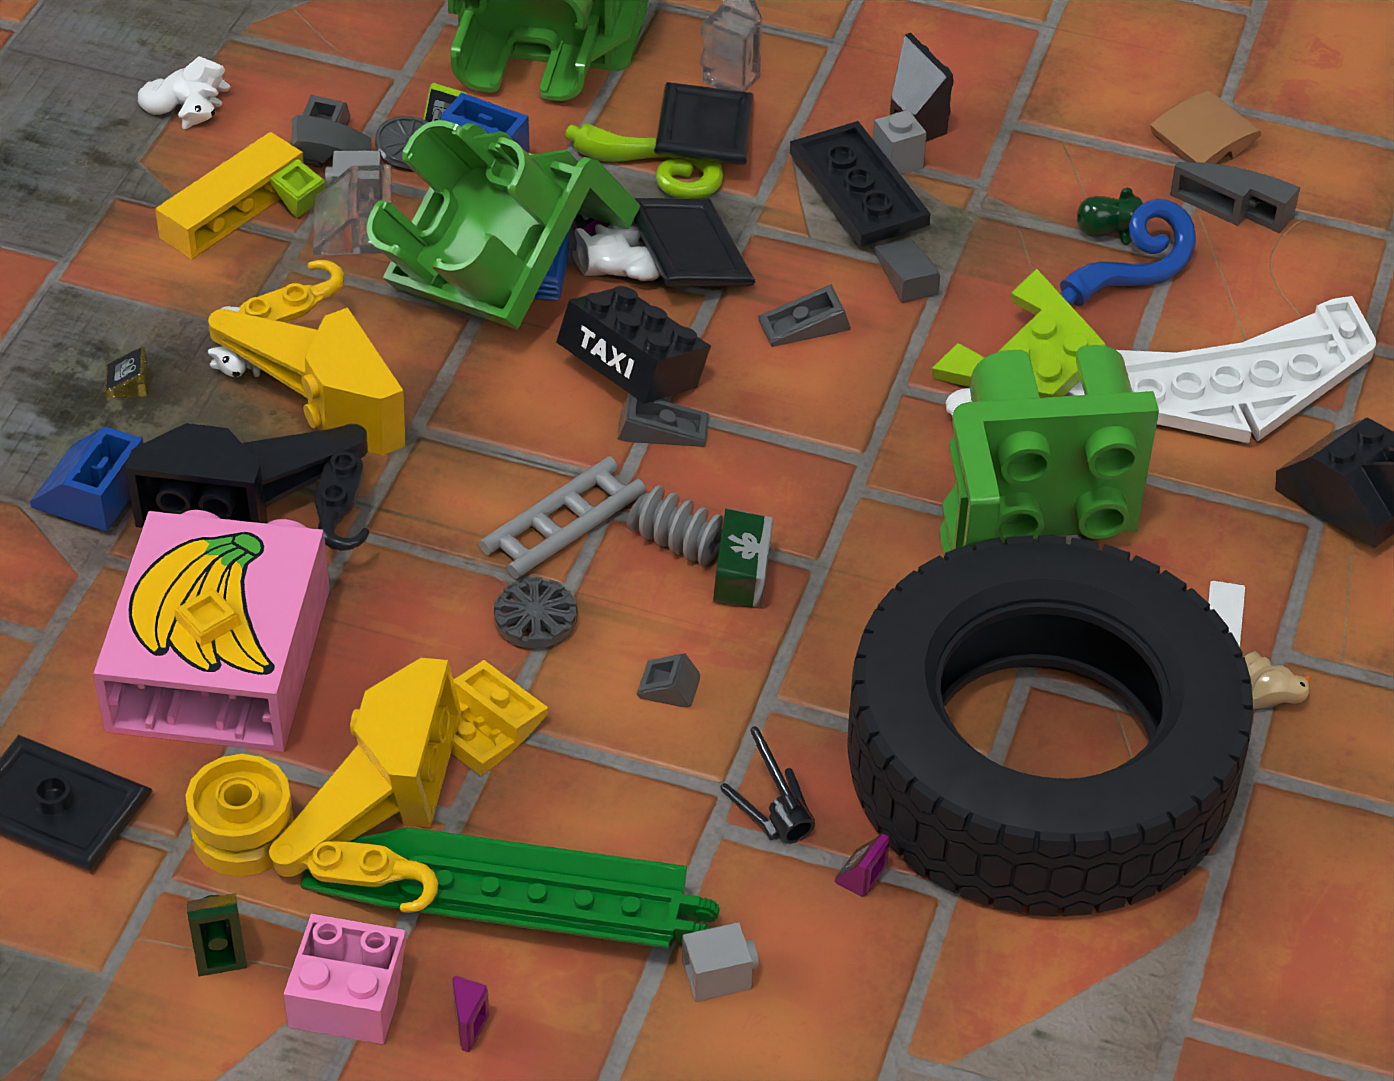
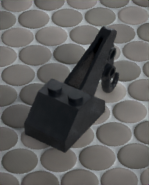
M1368 417L1335 430L1276 471L1275 490L1375 548L1394 534V432Z
M185 423L133 448L130 453L125 470L135 527L143 528L148 511L182 514L189 510L207 511L218 516L220 519L267 524V506L320 479L315 495V506L319 518L318 529L324 530L325 545L339 551L359 547L366 541L369 535L368 528H363L358 535L351 538L339 537L334 531L336 525L345 515L352 511L364 474L361 458L368 452L367 432L360 425L348 424L327 430L241 443L229 428Z

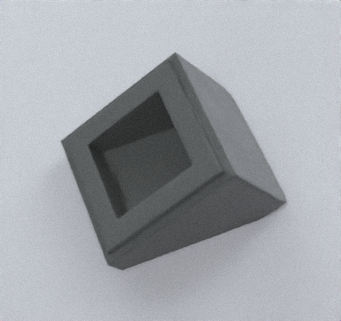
M686 653L648 660L637 695L640 699L689 707L692 705L697 690L700 673Z

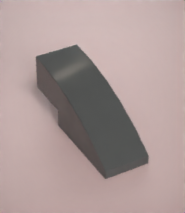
M1178 162L1174 168L1170 195L1236 226L1244 218H1247L1280 233L1295 215L1300 187L1251 170L1210 163Z

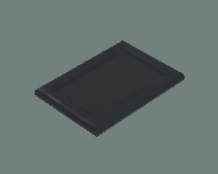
M667 82L664 87L654 152L658 155L745 165L747 162L754 94L751 92Z
M634 198L641 207L633 222L667 286L754 285L755 279L711 199Z
M18 734L0 757V835L92 873L150 796L152 789Z

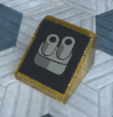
M145 347L137 348L106 364L105 398L147 396L148 362Z

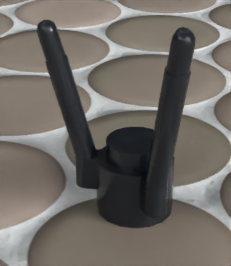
M754 726L750 729L751 735L781 796L770 804V816L768 819L727 783L721 785V791L758 823L770 840L780 836L786 844L798 842L813 831L815 819L806 805L794 771L791 768L785 769L787 785L759 728Z

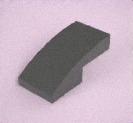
M296 115L292 119V145L321 163H324L331 157L334 151H372L371 138L351 127L312 116Z

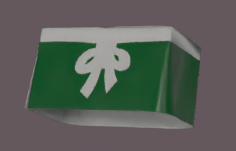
M725 507L713 602L762 608L773 517Z

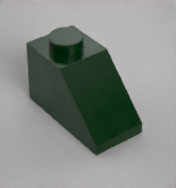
M236 893L209 895L202 899L187 901L188 921L198 976L246 969L247 964Z

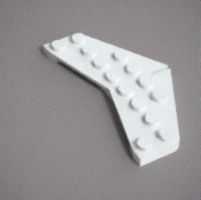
M1353 296L1331 299L1316 306L1315 313L1242 343L1178 353L1116 351L1124 359L1132 391H1154L1159 408L1158 425L1249 443L1251 433H1253L1258 442L1369 362L1374 354L1376 339ZM1081 380L1065 396L1084 395Z

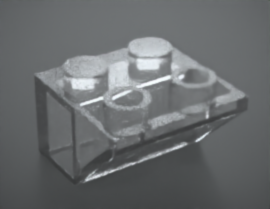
M723 0L722 5L712 15L710 14L705 18L701 28V34L704 36V46L700 60L701 65H703V82L719 89L746 92L760 77L762 16L755 0Z
M391 165L351 166L315 196L314 255L382 253L368 238L367 222L373 207L378 201L383 200L394 205Z

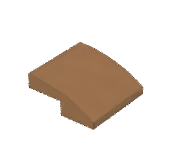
M1210 90L1184 100L1150 124L1152 134L1187 162L1216 164L1226 154L1234 159L1261 136V131Z

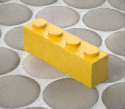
M272 132L267 133L156 207L159 238L190 259L195 258L281 199L271 185L270 178L296 159L304 163L303 152Z

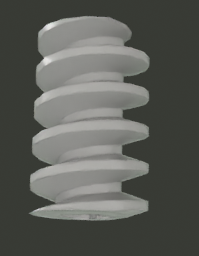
M661 485L655 486L650 493L642 494L636 500L628 514L627 527L631 532L640 531V535L645 539H654L655 543L662 547L669 546V549L676 554L684 553L686 559L690 561L698 560L699 565L702 567L709 566L720 548L723 524L722 515L716 514L707 522L709 510L704 506L692 515L694 509V502L692 500H685L678 508V493H670L664 501L665 488Z

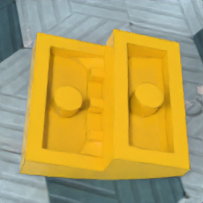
M483 660L453 679L462 713L457 726V732L452 739L453 747L451 754L478 775L483 776L512 753L535 730L548 714V707Z

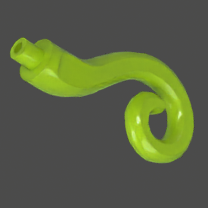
M585 123L581 128L571 124L565 133L567 139L574 141L575 151L598 161L614 163L646 158H673L662 162L658 166L656 180L658 187L663 192L675 198L702 199L709 197L720 188L723 180L720 162L656 154L654 152L656 137L620 136L597 128L589 123ZM693 165L703 174L700 179L692 182L680 181L673 177H689L693 172Z

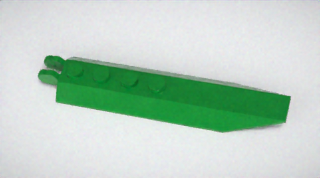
M412 827L358 837L350 841L385 846L407 860L426 864L435 872L438 880V893L433 902L425 909L417 911L418 913L669 949L675 939L683 944L684 934L711 929V926L701 924L700 921L704 923L715 922L720 911L719 904L716 901H712V899L684 894L687 866ZM306 869L301 883L302 889L400 910L402 903L415 901L423 892L422 883L416 880L403 879L380 887H366L319 881L312 876L308 869ZM682 914L690 921L680 920V915Z

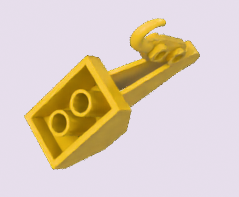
M315 260L308 263L310 270L322 269L331 274V278L325 282L316 285L292 283L267 294L250 298L241 305L238 312L229 309H219L211 313L208 319L211 339L306 397L308 404L304 405V413L311 428L317 427L321 431L348 424L360 425L367 432L368 452L385 455L406 447L403 389L348 307L325 315L318 330L285 323L305 316L323 299L331 297L341 289L344 284V273L336 263L328 260Z
M421 657L365 691L360 709H354L350 723L351 735L357 738L358 745L290 826L270 846L269 855L275 871L279 875L292 877L308 869L312 876L319 881L366 887H380L403 879L416 880L423 885L422 895L413 902L402 903L400 905L401 912H417L425 909L433 902L438 893V880L435 872L426 864L407 860L385 846L350 841L396 814L403 825L431 828L453 747L452 739L457 732V726L462 713L448 660Z

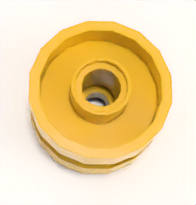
M236 754L224 756L204 765L191 779L185 794L195 853L204 865L225 875L242 877L260 874L274 867L269 855L270 846L294 821L288 778L278 765L255 755Z

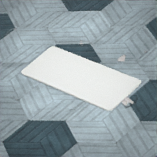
M1211 581L1208 601L1210 610L1215 609L1229 627V633H1233L1240 647L1245 586Z

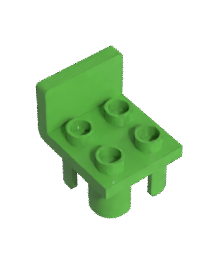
M448 0V13L457 14L459 28L451 48L452 71L462 84L473 90L496 92L500 89L510 58L548 62L540 84V96L543 99L553 101L570 100L582 91L589 68L619 71L630 66L647 13L649 0Z
M436 120L416 130L402 153L404 163L430 186L412 222L392 203L380 200L375 204L369 215L367 235L370 242L391 260L383 279L395 289L518 330L576 215L579 214L630 229L641 205L596 159L584 157L578 162L566 150L534 155L526 152L507 133L501 131L487 133L481 126L467 123L461 127L449 121Z
M1102 345L1082 346L1077 350L1076 364L1084 395L1040 398L1030 356L1023 350L1000 351L987 356L976 365L972 372L970 383L972 402L960 404L953 412L952 425L954 437L949 442V453L956 484L942 504L944 521L940 527L939 537L943 556L946 552L968 544L973 549L974 543L1000 538L1002 543H1005L1006 537L1033 535V539H1035L1039 535L1065 536L1083 534L1091 539H1108L1121 532L1138 530L1159 408L1154 391H1132L1124 359L1118 351Z

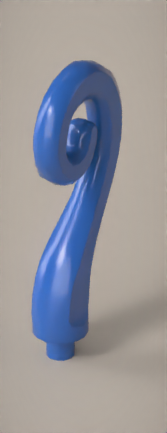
M1155 199L1143 203L1132 214L1129 222V234L1133 244L1139 250L1148 254L1161 253L1167 248L1170 242L1167 235L1161 234L1154 237L1147 231V222L1157 217L1165 220L1174 232L1175 242L1171 252L1162 260L1152 264L1118 262L1087 264L1078 268L1061 281L1060 289L1062 292L1060 294L1070 305L1082 306L1100 290L1109 286L1153 285L1176 276L1187 265L1195 248L1196 233L1191 216L1180 205L1166 199Z

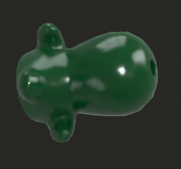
M1128 187L1122 189L1119 199L1105 196L1089 197L1079 205L1077 223L1082 232L1088 236L1098 237L1119 231L1121 242L1124 245H1128L1132 242L1129 234L1131 216L1143 203L1138 196L1133 194L1132 189Z

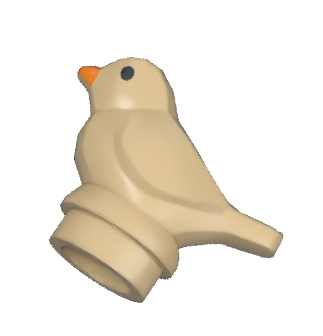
M1256 651L1244 656L1251 678L1253 709L1273 707L1282 703L1299 704L1307 699L1310 691L1309 683L1311 681L1309 676L1294 675L1283 665L1271 666L1270 660L1266 657H1261Z

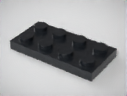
M859 121L790 141V154L860 247L930 225L931 213Z

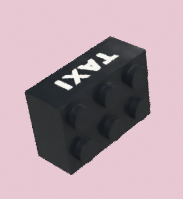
M617 286L613 289L570 299L556 341L560 346L644 404L697 388L711 345L697 337V333L694 330L681 326L669 318L663 309L651 306L638 297L635 290L625 286Z

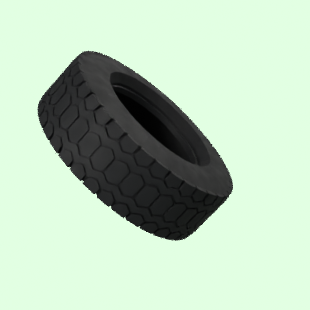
M1033 535L1006 537L1004 544L1000 538L974 543L973 549L969 544L946 552L944 559L939 555L919 566L918 571L913 570L896 584L895 589L892 588L871 615L862 634L852 672L847 739L852 781L863 809L865 808V814L878 834L881 833L889 836V846L899 857L903 855L904 861L923 876L930 873V880L953 893L961 887L960 896L986 906L990 898L994 899L993 908L1021 914L1023 905L1028 906L1029 915L1057 916L1058 908L1062 909L1063 916L1092 914L1093 907H1095L1097 913L1122 908L1125 906L1126 901L1132 905L1154 896L1156 890L1160 893L1176 883L1183 875L1186 876L1203 860L1222 833L1237 797L1253 723L1252 684L1246 660L1233 633H1229L1227 624L1215 609L1210 610V604L1193 588L1187 590V584L1167 570L1160 574V566L1137 555L1131 561L1130 552L1106 544L1101 551L1098 550V542L1072 538L1071 544H1066V537L1039 535L1038 542H1034ZM1021 667L1052 668L1092 679L1117 693L1138 715L1150 742L1131 760L1101 774L1069 779L1041 777L1018 772L986 758L958 733L944 707L964 686L994 671Z

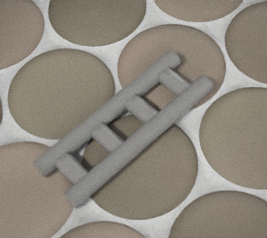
M608 456L481 539L478 543L479 547L485 555H490L501 548L514 559L513 562L507 565V570L514 579H518L639 498L642 494H645L647 492L646 486L640 479L634 480L627 486L622 484L611 475L618 470V465L611 456ZM597 484L611 496L593 507L580 494ZM565 505L578 515L579 518L561 528L547 516ZM533 526L547 539L529 550L515 537Z

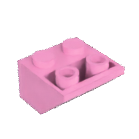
M311 914L283 994L288 1027L384 1044L397 1004L407 936L406 930Z

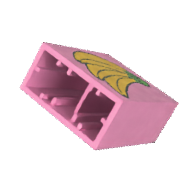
M189 510L182 514L148 511L93 673L105 732L284 752L330 590L324 530L307 528L296 521L287 519L273 520L265 524L220 519L218 516L203 510ZM213 587L239 614L240 625L202 647L176 620L174 609Z

